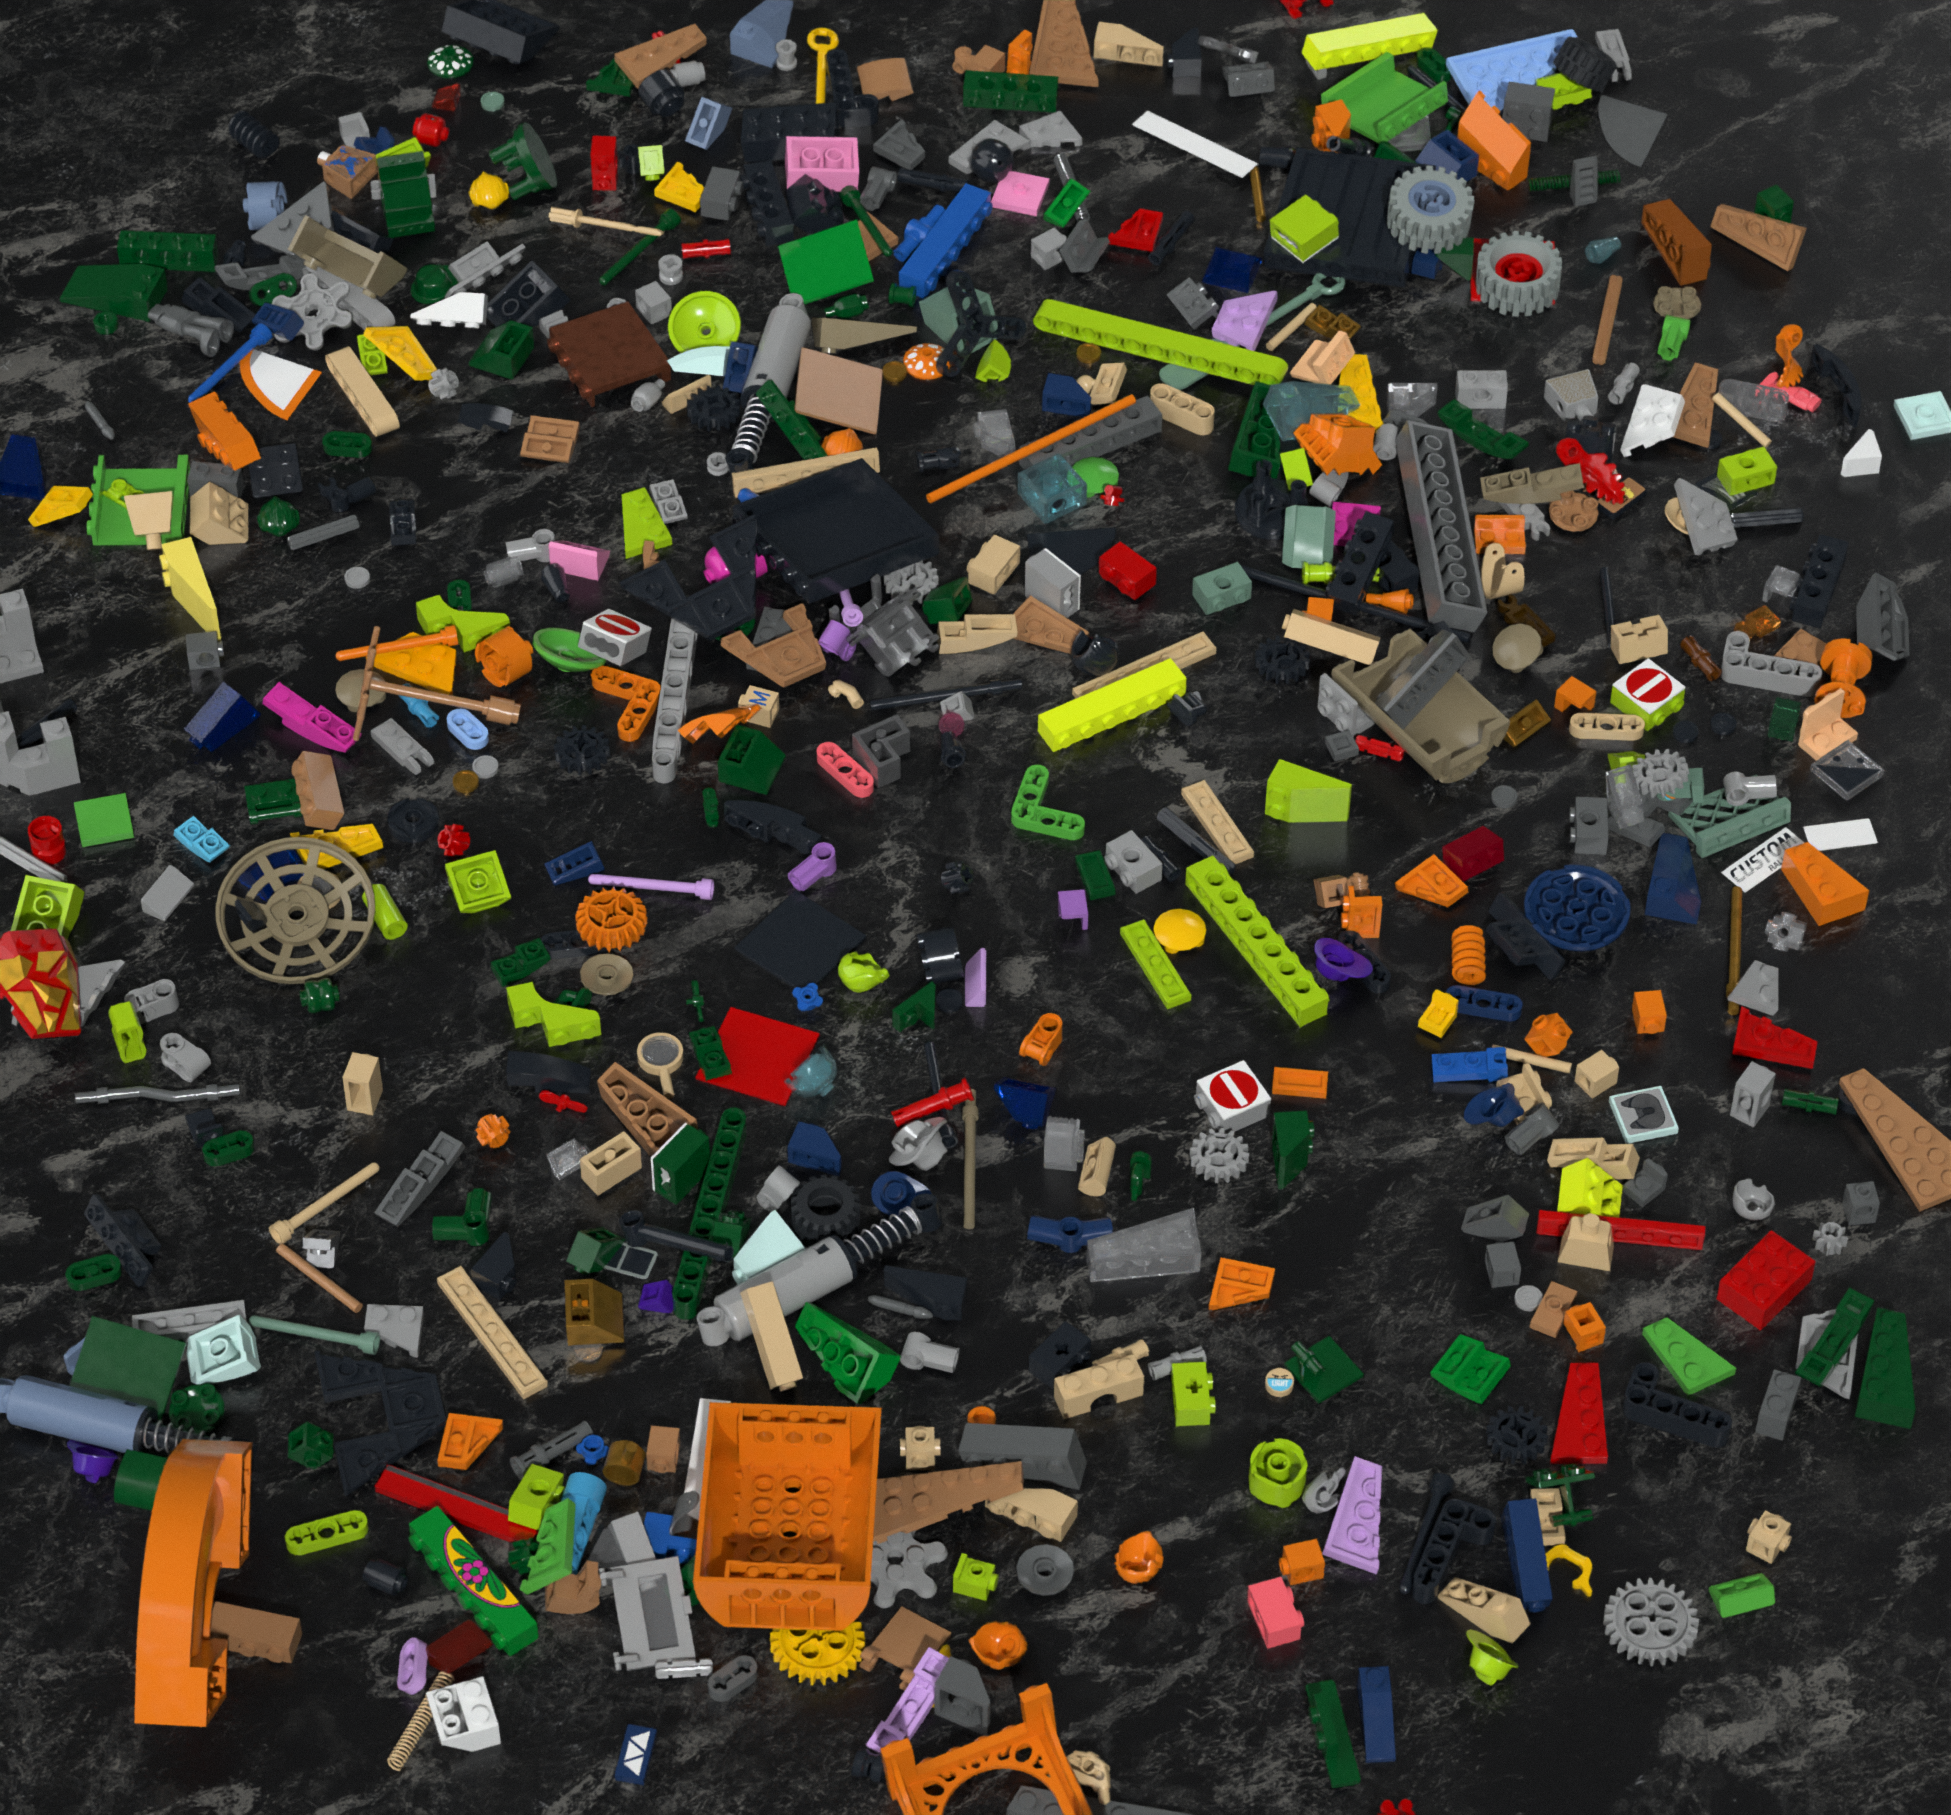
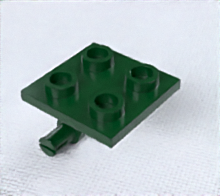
M1330 1336L1308 1349L1304 1347L1301 1341L1294 1343L1291 1350L1296 1353V1356L1286 1361L1284 1365L1318 1404L1363 1378L1364 1375Z
M1567 1464L1561 1466V1471L1539 1469L1533 1471V1476L1525 1477L1526 1483L1538 1488L1560 1485L1566 1513L1551 1515L1550 1519L1553 1521L1551 1522L1553 1528L1568 1524L1570 1527L1577 1526L1579 1522L1593 1520V1516L1590 1515L1592 1514L1590 1508L1574 1511L1570 1483L1595 1478L1594 1472L1586 1470L1584 1466H1578V1464Z

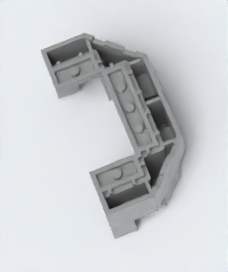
M23 589L0 594L2 614L0 616V683L43 673V665L36 647L30 610ZM0 702V784L6 787L9 785L20 789V792L31 796L81 783L73 739L66 717L40 723L44 744L18 750L15 730L9 711L3 712Z

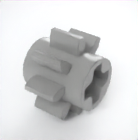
M444 368L443 370L438 369L431 373L433 379L429 381V389L434 396H440L442 400L457 394L455 388L458 387L459 380L453 371H448L447 368Z
M1835 1221L1825 1224L1821 1222L1819 1230H1814L1812 1240L1816 1241L1815 1249L1820 1250L1826 1256L1835 1253L1840 1255L1841 1248L1847 1246L1848 1237L1844 1236L1846 1228H1841Z

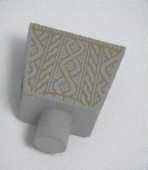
M1589 369L1546 380L1544 399L1563 421L1567 422L1576 419L1580 421L1583 420L1584 416H1594L1597 412L1598 394Z

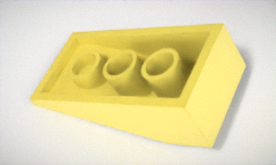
M189 537L162 544L163 555H159L162 570H166V572H162L165 587L170 586L173 596L206 632L216 631L217 639L221 641L217 609L192 538Z

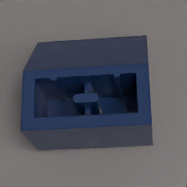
M1446 130L1429 140L1415 162L1436 166V171L1439 170V167L1446 168V174H1450L1453 171L1457 173V180L1463 177L1467 182L1477 176L1479 155L1450 131Z

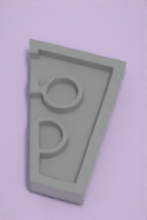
M994 120L949 156V164L968 174L972 172L969 164L971 153L975 146L988 138L1000 140L1006 143L1012 152L1020 148L1023 151L1029 149L1030 141Z

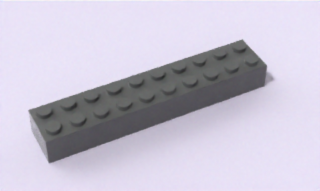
M1407 420L1396 437L1395 442L1428 621L1430 624L1435 625L1444 621L1450 628L1475 632L1486 616L1487 608L1452 429Z

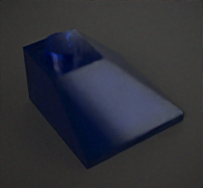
M1216 247L1202 283L1249 293L1262 258Z
M1003 1077L994 1085V1090L1014 1120L1022 1122L1023 1127L1038 1129V1126H1043L1046 1123L1055 1096V1087Z

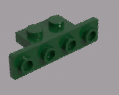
M772 379L767 380L756 392V395L804 460L828 456L818 443L821 437L804 415L798 414L794 410L795 402L793 400L788 402Z
M1334 1680L1307 1684L1306 1693L1310 1704L1308 1707L1311 1724L1316 1726L1315 1739L1317 1748L1322 1749L1332 1788L1359 1784L1361 1778Z

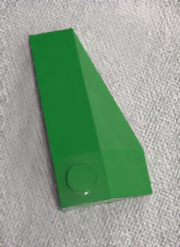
M810 1302L805 1303L795 1325V1328L810 1350L815 1351L821 1359L823 1369L830 1372L834 1378V1385L837 1389L857 1404L863 1403L890 1382L901 1358L899 1354L885 1344Z

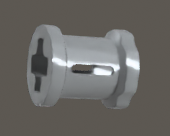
M785 39L776 44V51L779 55L776 65L779 69L789 71L797 66V59L794 57L797 49L795 42Z

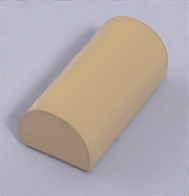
M1107 1136L1088 1145L1078 1189L1090 1196H1101L1106 1192L1116 1148L1115 1143Z

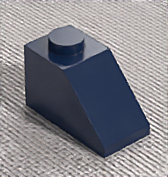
M1048 373L1042 394V411L1086 417L1091 414L1092 398L1073 377Z
M798 1121L787 1146L788 1163L840 1177L841 1156L826 1130L815 1124Z

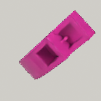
M280 682L263 698L262 704L283 718V725L314 743L346 753L356 742L353 740L355 728L322 705L318 708L314 707Z

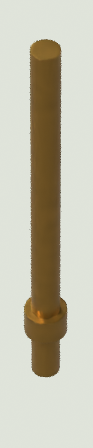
M1738 886L1732 888L1729 984L1726 986L1727 998L1740 980L1742 888ZM1729 1001L1728 1013L1730 1015L1739 1014V1004Z

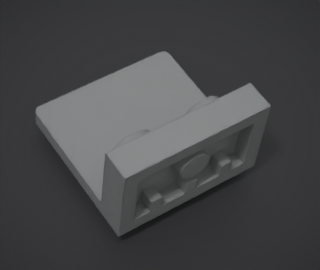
M1326 673L1320 676L1318 709L1323 716L1328 717L1336 725L1339 731L1349 730L1352 736L1355 737L1374 725L1375 722L1358 707L1356 700Z

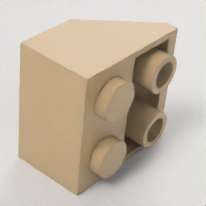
M208 482L190 497V534L209 545L247 542L248 503L230 494L223 488Z

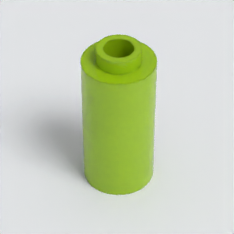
M372 884L376 912L374 921L386 939L392 940L402 936L408 928L404 917L386 887L382 884ZM364 891L362 895V900L368 909L367 899Z

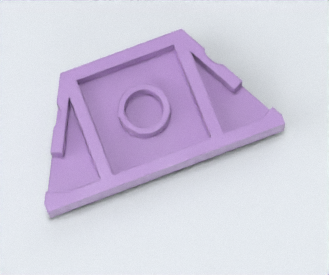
M1277 291L1225 300L1212 328L1213 337L1220 341H1226L1229 345L1237 347L1239 344L1248 350L1255 351L1278 299Z

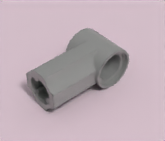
M540 529L530 538L505 542L509 563L535 558L540 562H550L549 542L555 541L553 532L548 529Z
M1731 772L1723 779L1726 800L1732 806L1744 805L1749 799L1777 797L1775 775L1746 777L1743 773Z
M911 1332L907 1336L900 1362L910 1369L917 1370L926 1366L953 1373L958 1362L959 1348L931 1342V1339L925 1334Z

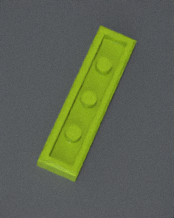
M1143 919L1121 927V936L1165 1007L1170 1009L1191 1001V993L1146 921Z

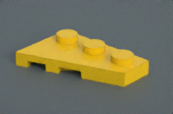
M373 824L341 827L336 832L324 833L323 829L314 830V834L301 836L299 832L290 833V837L316 838L332 843L345 850L353 858L383 848L382 839ZM296 849L306 865L309 850ZM320 852L317 867L324 870L343 862L329 854Z

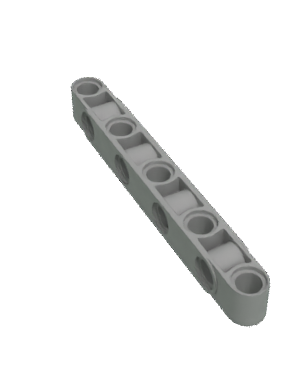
M672 618L653 737V778L659 783H669L676 777L683 739L678 730L685 725L698 634Z

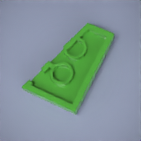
M1666 1317L1643 1328L1642 1335L1687 1396L1735 1375L1736 1368L1669 1318Z
M569 1498L547 1508L536 1538L539 1546L536 1555L530 1557L527 1565L531 1568L528 1580H523L520 1590L527 1595L572 1573L576 1504Z

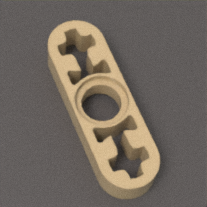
M1577 713L1570 719L1569 732L1572 736L1579 739L1634 741L1643 736L1645 722L1637 715ZM1608 723L1611 724L1614 728L1611 730H1605L1601 728L1600 725Z

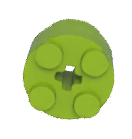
M1275 1439L1274 1442L1266 1443L1265 1441L1260 1443L1253 1450L1250 1458L1249 1489L1251 1494L1267 1504L1277 1505L1281 1508H1286L1297 1500L1305 1489L1307 1460L1303 1455L1304 1452L1301 1447L1286 1439Z

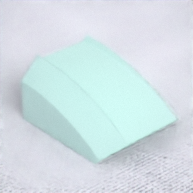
M701 347L678 354L667 361L674 371L725 376L730 347Z
M240 1315L191 1335L188 1338L187 1360L191 1382L194 1384H209L235 1379L258 1371L261 1367L256 1337L250 1325Z

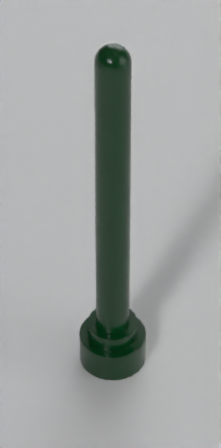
M853 185L844 187L840 192V198L843 203L854 209L882 253L886 257L891 256L893 251L860 203L861 195L857 188Z
M669 208L661 214L659 224L654 228L663 232L665 230H673L681 223V218L675 210ZM647 234L599 278V283L607 285L659 236Z

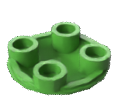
M1089 457L1076 462L1070 470L1069 477L1072 484L1081 490L1083 496L1093 497L1095 494L1103 493L1107 485L1118 486L1119 473L1112 462L1104 458Z

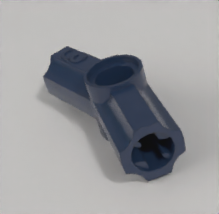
M1032 1215L1027 1239L1055 1244L1064 1252L1074 1253L1084 1245L1113 1242L1114 1236L1112 1222L1109 1217L1080 1221L1075 1217L1056 1220Z

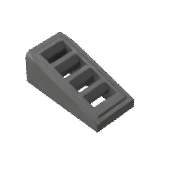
M1592 156L1573 160L1569 195L1574 205L1582 206L1596 203L1598 194L1597 157Z

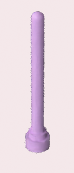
M849 589L839 592L844 606L841 612L844 623L850 627L859 625L863 620L860 607L853 604Z
M591 874L588 877L589 883L594 885L695 893L696 896L703 900H712L714 894L713 879L702 878V881L690 883Z

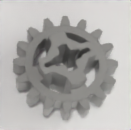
M923 561L884 575L886 593H891V599L898 595H905L916 587L918 590L913 595L920 591L921 596L915 599L920 604L923 603V598H926L930 591L936 589L939 584L937 569L932 568L931 562L923 564Z
M1657 749L1654 755L1647 752L1645 753V759L1638 758V765L1632 766L1633 772L1631 775L1636 790L1641 789L1642 795L1651 792L1652 798L1658 793H1661L1662 797L1666 796V792L1675 794L1676 787L1683 789V782H1688V764L1684 756L1679 757V752L1677 751L1672 755L1669 749H1666L1664 753H1660Z
M1211 1128L1209 1129V1135L1201 1132L1199 1140H1193V1145L1190 1148L1191 1167H1196L1197 1175L1204 1173V1180L1206 1181L1210 1177H1214L1215 1183H1218L1220 1178H1224L1226 1182H1229L1230 1176L1238 1179L1240 1171L1245 1172L1246 1164L1249 1163L1248 1144H1243L1242 1136L1234 1138L1233 1130L1225 1134L1224 1128H1220L1219 1133H1215ZM1203 1151H1205L1204 1157L1201 1155Z

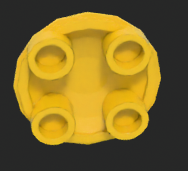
M1169 910L1161 914L1155 921L1153 928L1155 937L1168 953L1175 954L1178 951L1190 950L1204 944L1206 934L1205 922L1199 915L1190 910Z

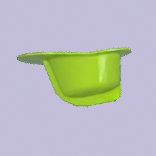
M1467 1630L1466 1635L1474 1645L1470 1666L1475 1670L1477 1677L1483 1682L1493 1685L1497 1680L1504 1679L1512 1667L1518 1668V1664L1511 1660L1505 1650L1494 1640L1478 1631Z

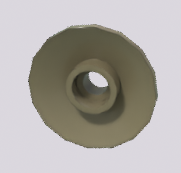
M599 954L589 958L583 964L580 971L581 982L593 993L615 995L631 985L633 969L629 962L621 956Z

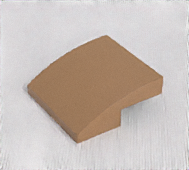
M904 58L882 59L857 67L863 94L875 95L878 100L889 96L892 101L914 93L907 63Z
M531 415L528 431L524 435L520 456L569 463L580 429L579 422Z

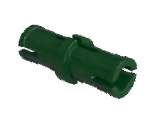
M1785 1088L1782 1105L1806 1109V1112L1810 1113L1811 1110L1836 1115L1839 1098L1816 1095L1815 1091L1810 1090L1809 1093ZM1798 1099H1803V1100H1807V1101H1814V1102H1819V1103H1823V1104H1816V1103H1812V1102H1805V1101H1800V1100H1798Z

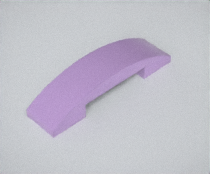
M930 1647L927 1649L914 1669L915 1676L887 1720L880 1722L866 1744L869 1749L876 1753H881L880 1748L885 1747L891 1741L906 1738L910 1740L935 1703V1682L946 1665L948 1657Z

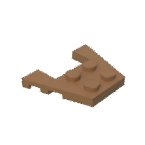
M803 603L785 610L783 613V619L792 628L793 632L756 648L743 632L739 630L723 637L720 645L783 688L825 670L826 661L817 638L815 639L812 632L813 626L811 621L807 619L806 608Z

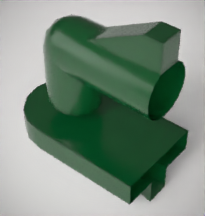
M586 987L581 988L579 992L563 990L559 997L551 1003L567 1006L571 1002L572 1007L587 1009L591 1002L592 992Z
M1134 1152L1131 1157L1130 1192L1132 1194V1201H1137L1138 1196L1142 1194L1143 1178L1150 1179L1152 1158L1145 1152Z

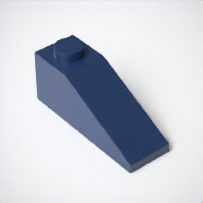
M1389 1667L1359 1668L1357 1690L1366 1763L1393 1762L1396 1760Z

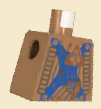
M344 145L340 146L332 155L322 151L317 159V163L323 167L325 182L351 199L378 172L375 154Z

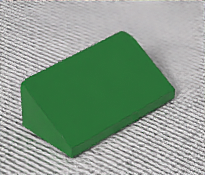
M1071 178L1044 213L1043 219L1046 222L1064 228L1091 191Z

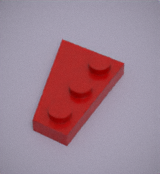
M1741 1006L1732 1054L1813 1069L1817 1041L1790 1028L1782 1029L1773 1025L1772 1020L1764 1016L1762 1019L1750 1014L1749 1009Z

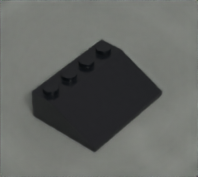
M463 0L447 5L442 32L449 34L450 38L454 40L469 42L471 47L484 48L489 50L491 55L503 56L508 58V61L511 63L521 64L531 60L558 32L560 25L497 0Z

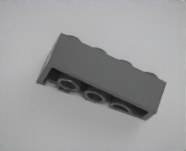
M966 1423L958 1450L966 1468L1022 1461L1024 1479L1080 1490L1087 1463L1075 1429Z

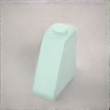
M776 1210L770 1212L734 1257V1271H732V1275L737 1284L750 1279L805 1249Z

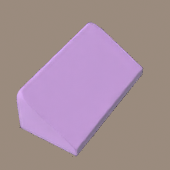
M981 948L965 966V1006L984 1007L986 1005L985 948Z

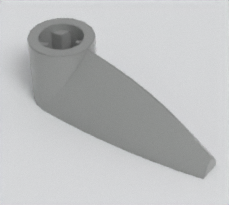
M1334 469L1328 475L1323 472L1313 483L1309 494L1331 507L1343 490L1349 472L1342 473L1340 476Z

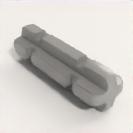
M702 1658L700 1662H695V1659L672 1660L671 1664H668V1661H658L655 1665L656 1677L658 1679L668 1678V1675H673V1678L695 1677L697 1673H701V1676H710L713 1673L712 1659Z

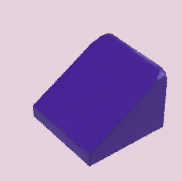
M667 1280L644 1284L638 1305L639 1309L672 1313L674 1287Z

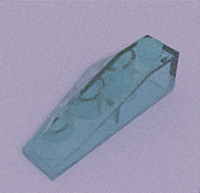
M1295 381L1271 385L1263 403L1282 441L1296 439L1293 432L1302 423H1310L1311 414L1343 413L1347 415L1360 407V403L1350 386Z

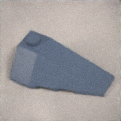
M765 0L740 19L730 33L731 54L772 68L779 57L776 51V44L786 39L793 1Z

